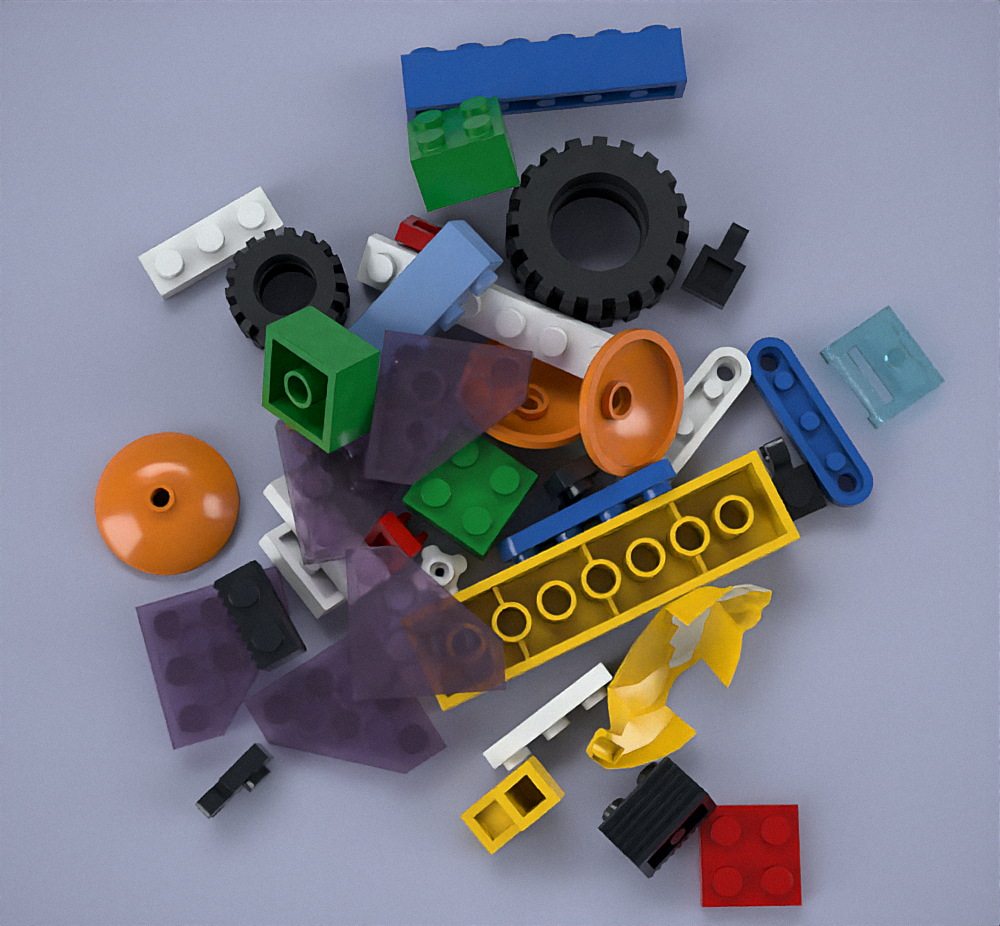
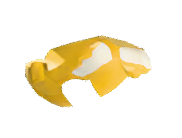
M752 584L730 585L726 588L705 586L699 587L662 606L633 643L608 686V710L611 727L609 730L600 728L595 732L586 749L589 757L605 769L633 768L662 758L680 749L697 732L665 705L671 686L682 672L703 658L711 670L728 688L739 661L743 633L754 627L761 619V611L769 604L772 591Z

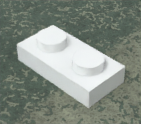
M286 522L266 533L258 544L317 619L346 601L342 593Z

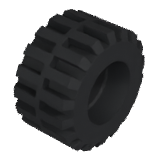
M284 227V235L276 236L274 229L263 231L266 237L265 240L258 243L253 236L245 242L249 250L245 254L238 250L232 258L236 266L234 269L228 268L226 280L229 287L225 288L226 299L240 330L259 349H265L266 325L288 316L274 314L266 310L261 302L266 285L274 277L285 272H299L312 278L316 284V291L313 299L306 307L311 305L338 324L344 326L347 319L345 310L350 308V295L343 266L338 255L333 254L331 246L324 240L320 243L317 242L314 233L304 230L302 236L296 234L295 228Z

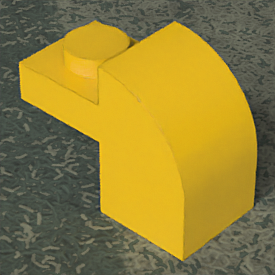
M532 755L462 813L460 817L492 855L520 831L523 832L557 804L566 793L538 759Z

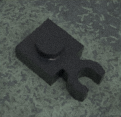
M254 743L219 778V781L196 802L195 806L208 819L215 817L244 787L251 793L268 777L271 771L266 765L274 756L261 743Z

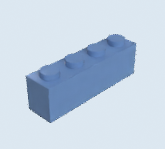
M465 220L448 221L350 327L349 331L380 350L375 396L378 395L380 398H383L389 394L401 381L397 373L408 362L412 365L419 362L432 349L433 344L429 341L440 328L443 331H447L456 324L465 313L461 306L472 294L476 297L481 296L497 280L498 276L494 271L502 264L503 260Z

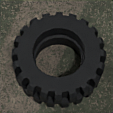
M593 136L592 145L582 146L580 138L565 141L563 152L558 153L555 148H550L540 155V164L537 167L530 164L521 174V184L518 187H514L509 199V210L506 213L505 249L506 257L511 262V274L516 284L522 283L525 287L524 295L526 298L540 302L549 308L584 323L586 321L597 322L598 328L612 327L616 319L622 318L627 323L638 318L642 309L647 308L650 310L660 301L663 292L669 290L686 251L685 244L689 236V221L684 218L687 209L684 195L682 193L676 194L674 191L677 180L669 170L660 173L656 169L659 161L658 158L648 151L645 152L643 157L633 153L635 144L625 140H621L620 146L615 147L607 145L608 137ZM596 197L613 201L627 210L636 221L640 230L639 247L633 258L620 267L605 271H592L580 268L567 261L552 243L551 225L556 213L565 205L582 198Z

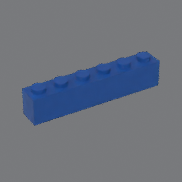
M651 25L643 28L640 32L622 33L617 29H607L596 33L594 36L576 38L573 34H558L549 38L548 41L530 42L524 38H514L505 41L502 45L486 47L480 43H465L458 46L455 50L437 51V49L431 47H422L412 50L410 54L401 55L408 122L413 121L417 115L425 111L440 110L444 112L460 107L463 101L476 96H484L486 98L497 96L502 114L512 115L682 98L687 84L681 28L668 29L665 25Z

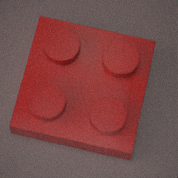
M798 804L717 805L715 811L710 813L709 817L703 820L702 825L698 827L700 906H802Z

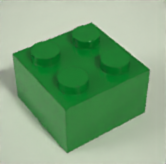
M484 96L472 97L463 101L460 107L444 112L440 110L425 111L417 115L413 121L407 122L410 162L427 212L520 185L512 143L497 96L491 98Z
M311 305L266 325L262 407L321 449L331 453L372 431L380 350Z
M458 420L403 497L402 502L405 509L483 562L537 485L539 475Z

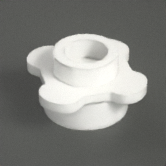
M436 545L425 547L421 553L423 562L420 570L412 576L414 587L419 591L428 589L434 593H439L441 599L457 593L458 588L456 584L459 576L467 569L466 559L460 554L453 556L445 554ZM442 568L444 575L437 577L435 575L436 569Z

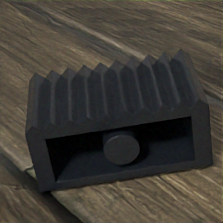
M256 560L250 561L214 581L213 588L219 592L217 597L223 600L222 606L228 609L227 615L233 618L232 624L238 626L236 632L243 635L241 641L247 644L246 650L252 652L251 659L257 661L255 668L271 672L307 651L262 565Z
M665 756L659 764L657 762L648 764L640 772L636 781L638 786L625 799L618 798L605 809L602 816L603 823L598 827L604 836L648 879L654 876L655 871L659 870L662 864L667 862L670 856L674 855L676 849L680 848L682 843L688 840L689 835L693 834L696 828L702 825L703 820L707 819L710 813L714 812L717 807L709 794L668 756Z

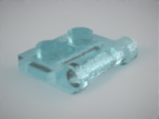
M889 305L843 337L828 345L819 353L827 365L832 363L860 400L870 414L867 419L875 430L945 382ZM854 347L857 348L894 400L887 404L883 401L848 351Z

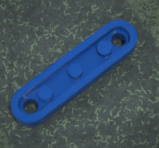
M766 337L755 342L746 355L751 365L750 380L804 463L807 462L820 489L826 498L836 506L850 508L860 504L868 498L872 491L873 476L858 450L790 346L783 340L775 337ZM764 357L773 359L776 364V370L772 372L765 371L760 365V359ZM846 476L853 482L851 492H844L839 488V477Z
M668 458L653 463L504 539L496 545V548L504 564L514 561L516 565L541 553V547L555 540L560 544L585 532L583 526L598 518L603 523L629 511L626 504L642 496L647 502L672 490L669 482L675 479L677 475Z

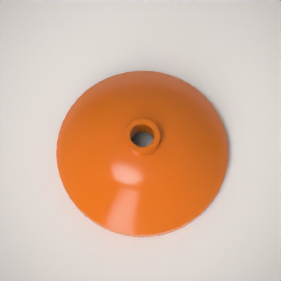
M633 328L617 333L594 356L582 381L578 401V421L581 436L593 462L600 469L612 475L627 477L660 461L669 449L678 430L684 403L682 369L672 345L657 332Z
M493 339L486 341L469 355L461 372L460 397L469 417L483 431L505 443L532 449L555 448L572 443L582 437L578 421V401L583 378Z
M175 432L150 434L122 448L105 467L95 494L96 522L107 546L126 564L137 570L154 575L184 574L210 562L223 550L230 540L237 525L240 510V495L237 481L225 459L206 442L187 434ZM160 491H168L170 495L168 504L163 507H156L154 504L155 495Z

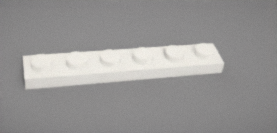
M377 233L370 235L355 280L384 292L420 252ZM493 284L479 297L472 294L461 306L465 313L456 323L580 378H584L588 366L600 348L614 336L496 284Z

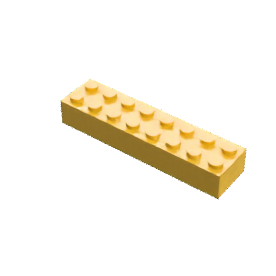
M754 450L401 619L400 622L442 711L446 712L653 612L699 587H704L785 548L801 537L758 452Z

